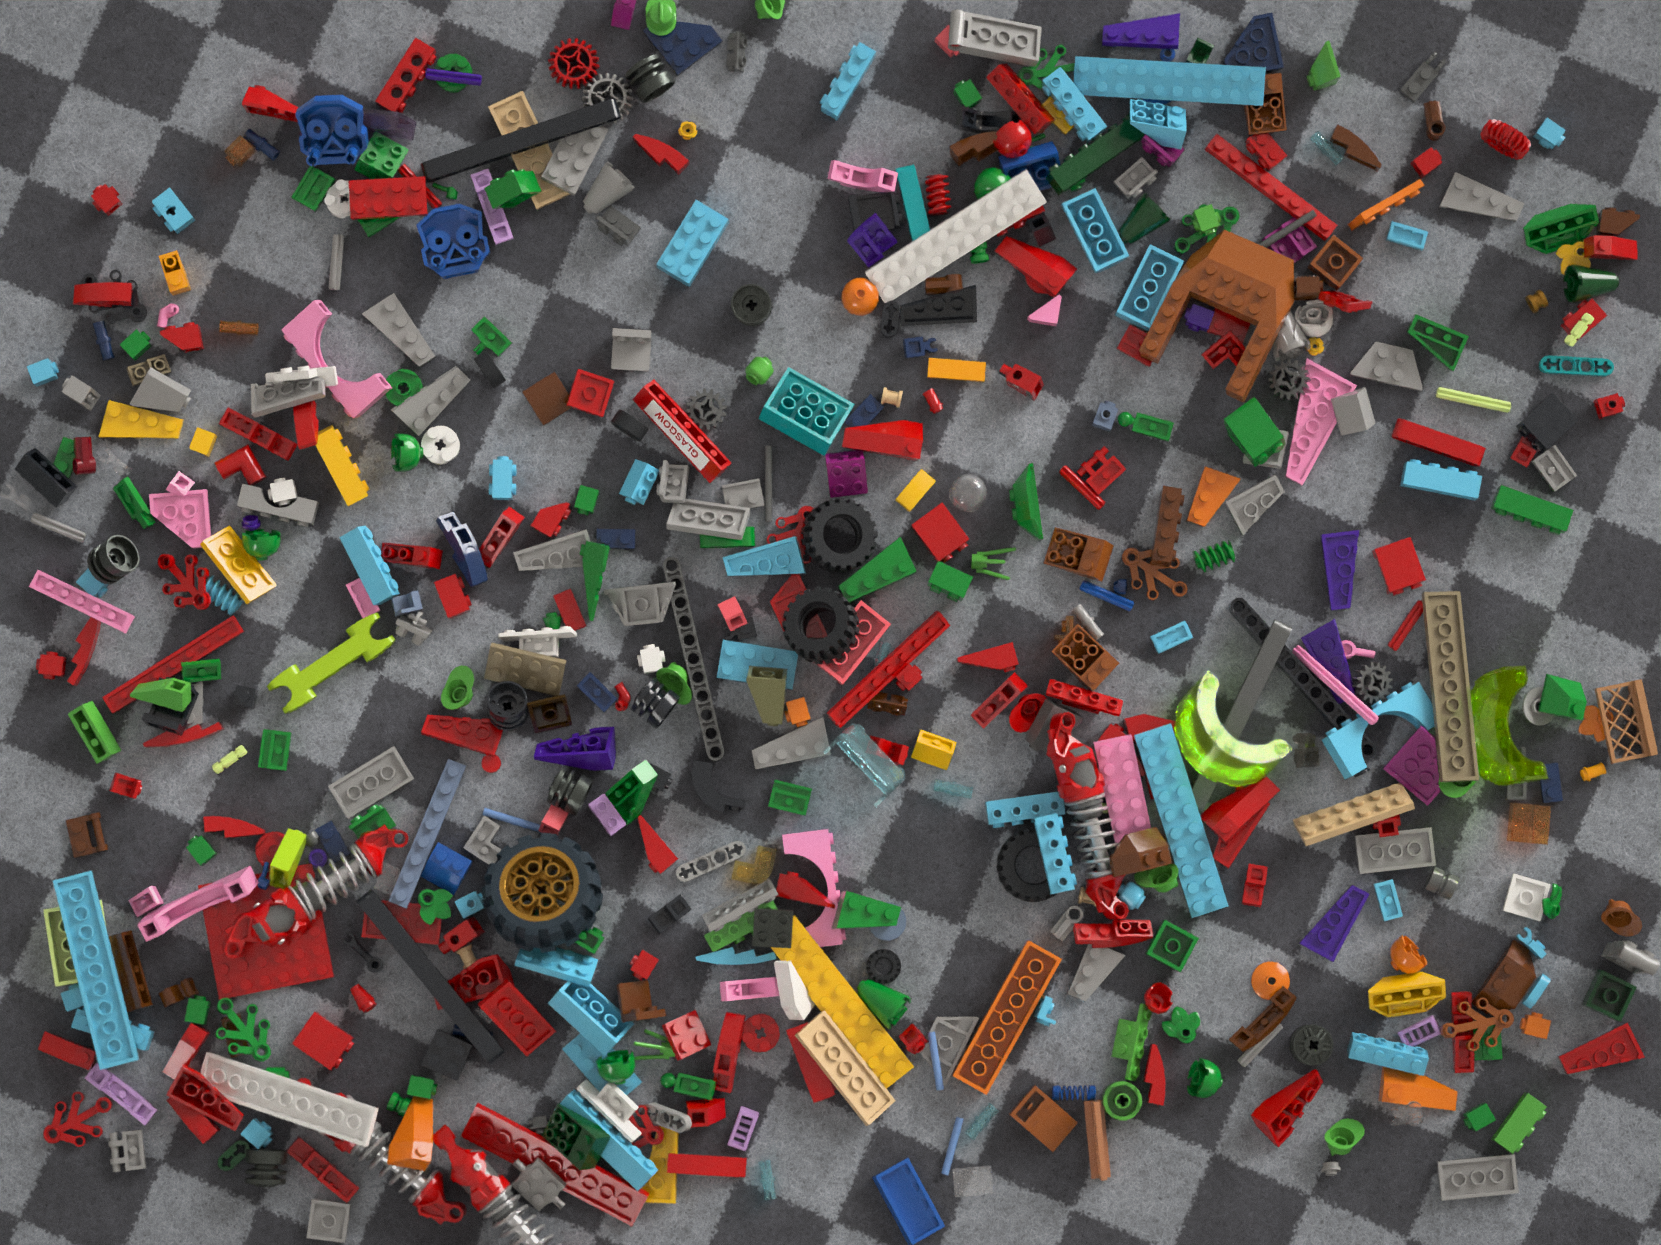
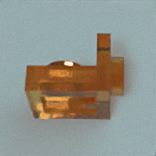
M1065 616V620H1061V632H1065V635L1053 636V640H1058V644L1073 629V616Z

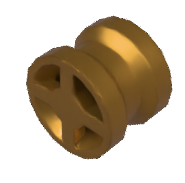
M1540 289L1534 295L1525 297L1533 313L1538 312L1541 307L1545 308L1548 306V301Z

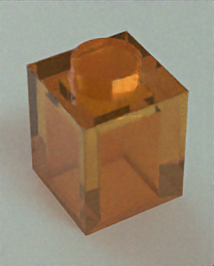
M241 135L224 150L227 155L226 160L232 166L237 164L239 167L256 152Z

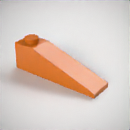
M1382 1066L1378 1101L1456 1110L1457 1091L1429 1077Z
M414 1096L389 1145L387 1164L425 1171L431 1162L433 1099Z

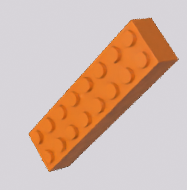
M1029 940L1025 942L952 1076L987 1095L1059 966L1061 958Z

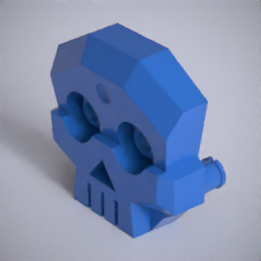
M343 95L315 96L296 110L295 115L301 130L299 135L300 150L307 155L306 162L308 165L312 166L313 163L314 166L322 164H354L358 157L367 149L369 140L367 128L363 125V106ZM347 125L349 126V129H346L343 126Z
M462 204L435 208L416 224L424 248L421 249L424 265L434 270L443 279L478 273L482 262L490 254L488 239L486 236H483V216L479 210ZM466 233L471 234L469 239L464 238ZM437 239L443 240L441 245L436 244ZM456 251L462 256L453 259Z

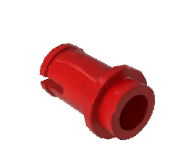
M933 388L923 393L930 406V412L936 414L944 409L942 407L944 404L940 403Z

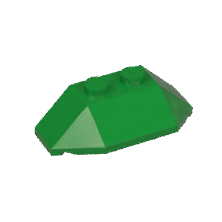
M1568 204L1534 215L1523 227L1526 245L1539 252L1548 254L1557 251L1562 245H1573L1576 242H1583L1593 228L1599 224L1597 208L1595 205Z
M1029 463L1013 484L1012 490H1009L1010 501H1014L1015 509H1012V518L1016 520L1019 527L1036 540L1042 541L1043 533L1033 463Z

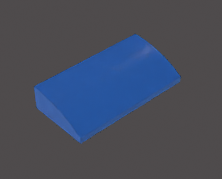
M909 1158L872 1177L908 1245H914L945 1227Z

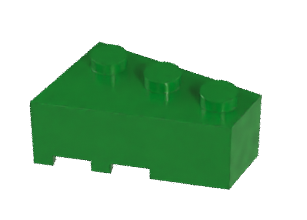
M1417 314L1413 315L1406 331L1453 372L1469 337Z
M849 891L841 892L832 929L896 926L901 907Z

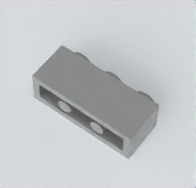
M71 376L70 379L67 378L62 385V393L89 411L93 409L101 396L92 387L74 376Z

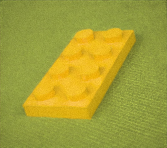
M230 525L205 539L200 544L247 605L277 586L256 558L250 556L245 551L242 540Z

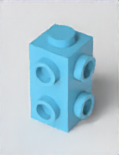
M498 456L497 460H493V464H489V476H492V483H489V495H492L493 500H513V495H516V484H513V476L517 474V466L513 465V461L509 460L507 456Z
M635 459L619 494L626 497L625 501L632 505L636 503L644 505L656 481L659 470L648 463Z

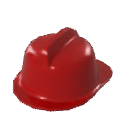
M1039 693L1021 697L1009 716L1011 728L1020 733L1028 731L1047 698Z

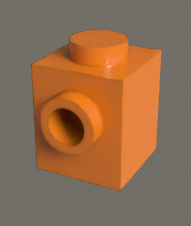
M802 697L786 702L787 711H784L787 722L791 721L792 725L796 724L797 727L807 725V721L811 720L805 698Z
M1531 1012V1015L1525 1014V1018H1521L1519 1028L1522 1029V1034L1547 1039L1551 1020L1543 1019L1542 1014Z

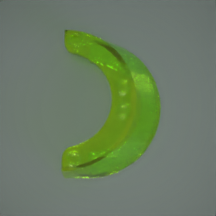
M1507 666L1487 672L1475 681V685L1470 691L1477 762L1480 770L1479 776L1484 780L1495 783V785L1507 786L1548 779L1544 763L1528 759L1522 755L1516 748L1509 730L1511 704L1517 693L1526 686L1528 681L1526 666Z
M1208 670L1185 693L1178 704L1174 726L1176 738L1179 739L1182 747L1181 751L1195 770L1213 782L1219 781L1233 787L1254 784L1266 777L1293 748L1282 739H1275L1263 745H1250L1231 736L1220 723L1216 713L1215 698L1219 688V681Z

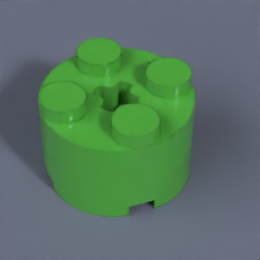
M1115 1081L1109 1084L1103 1091L1101 1100L1104 1111L1114 1119L1129 1120L1139 1112L1142 1106L1140 1091L1129 1082ZM1121 1095L1123 1098H1126V1101L1123 1103V1106H1121L1120 1103H1117V1100L1120 1099Z

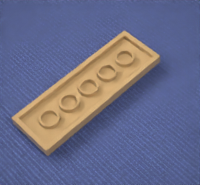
M523 91L488 106L501 135L538 124ZM548 144L512 155L518 171L522 169L533 171L542 192L531 197L537 210L570 195L540 179L553 155Z
M1398 783L1342 803H1337L1334 806L1320 809L1308 815H1302L1299 818L1293 819V823L1305 846L1413 810L1415 807L1404 786Z
M825 1010L820 1012L795 1035L866 1126L870 1125L896 1101Z

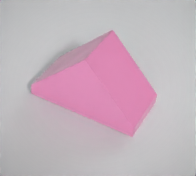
M1057 295L1029 315L1028 321L1056 326L1061 296Z
M150 886L128 900L137 917L164 904L156 886Z

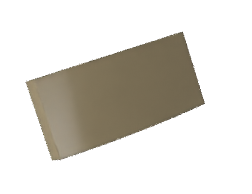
M165 354L128 366L126 370L132 386L142 383L150 367L164 375L171 373Z

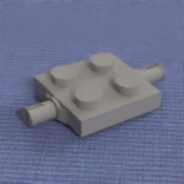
M539 1157L527 1166L519 1159L515 1160L512 1165L520 1171V1174L511 1185L538 1211L551 1202L559 1209L565 1206L566 1203L558 1197V1194L566 1186V1183Z

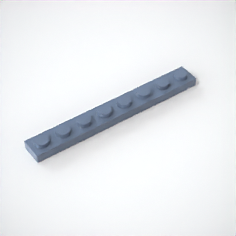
M450 759L447 760L390 896V903L405 909L408 908L466 769L465 765Z

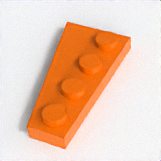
M1419 179L1367 209L1352 220L1348 226L1351 230H1354L1364 223L1367 225L1375 220L1377 215L1380 214L1382 216L1389 212L1390 207L1394 205L1398 207L1403 204L1405 198H1414L1420 194L1419 190L1424 186L1423 182Z

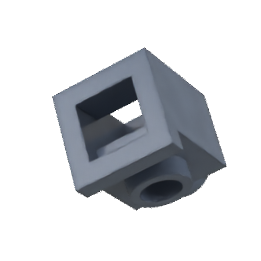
M1110 401L1100 402L1092 426L1110 432L1118 412V408H1115L1116 404ZM1104 411H1108L1110 413V416L1108 418L1103 416Z

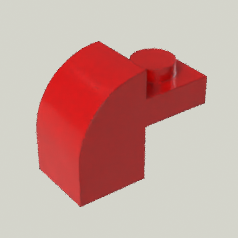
M870 736L864 754L893 764L904 765L909 747Z

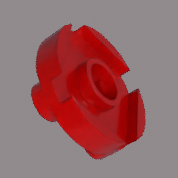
M756 1014L744 1022L742 1040L750 1050L760 1053L767 1052L775 1047L779 1040L780 1032L778 1024L771 1016ZM762 1027L764 1028V1033H766V1036H762L759 1039L757 1038V1033H755V1030H760Z

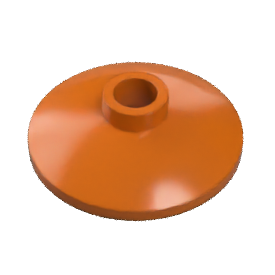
M1264 962L1254 970L1251 984L1259 997L1270 1000L1282 986L1286 989L1289 988L1290 978L1287 970L1281 964ZM1270 977H1273L1275 979V982L1272 985L1268 983V979Z

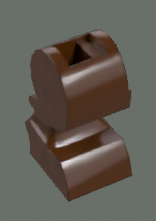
M192 977L181 981V984L170 986L158 993L164 1008L185 1000L186 997L199 994Z

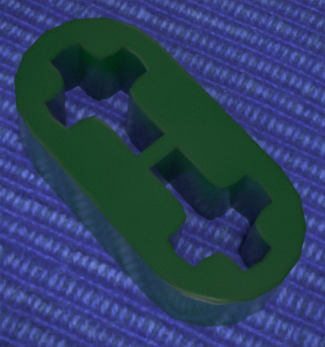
M245 1140L235 1142L219 1157V1168L223 1171L232 1170L246 1157V1152H241L237 1156L234 1154L238 1150L237 1145L244 1144L246 1146L244 1150L246 1151V1149H251L250 1144ZM233 1156L234 1158L230 1161L231 1166L227 1165L224 1167L222 1165L224 1163L223 1158L228 1159Z

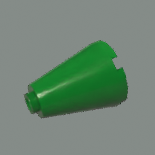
M870 979L862 980L857 986L858 996L888 1029H891V1024L895 1026L908 1009L905 1007L906 1003L910 1004L912 1000L908 995Z

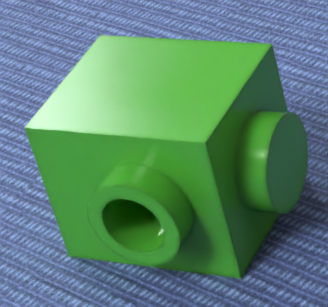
M1212 204L1193 211L1194 220H1192L1195 231H1199L1200 235L1205 233L1206 236L1217 232L1216 229L1220 226L1221 218L1219 213L1214 211Z

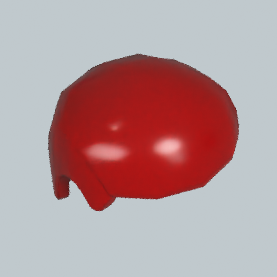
M1161 982L1154 983L1146 990L1144 1001L1151 1012L1156 1014L1166 1013L1173 1004L1170 1001L1173 993L1167 985Z

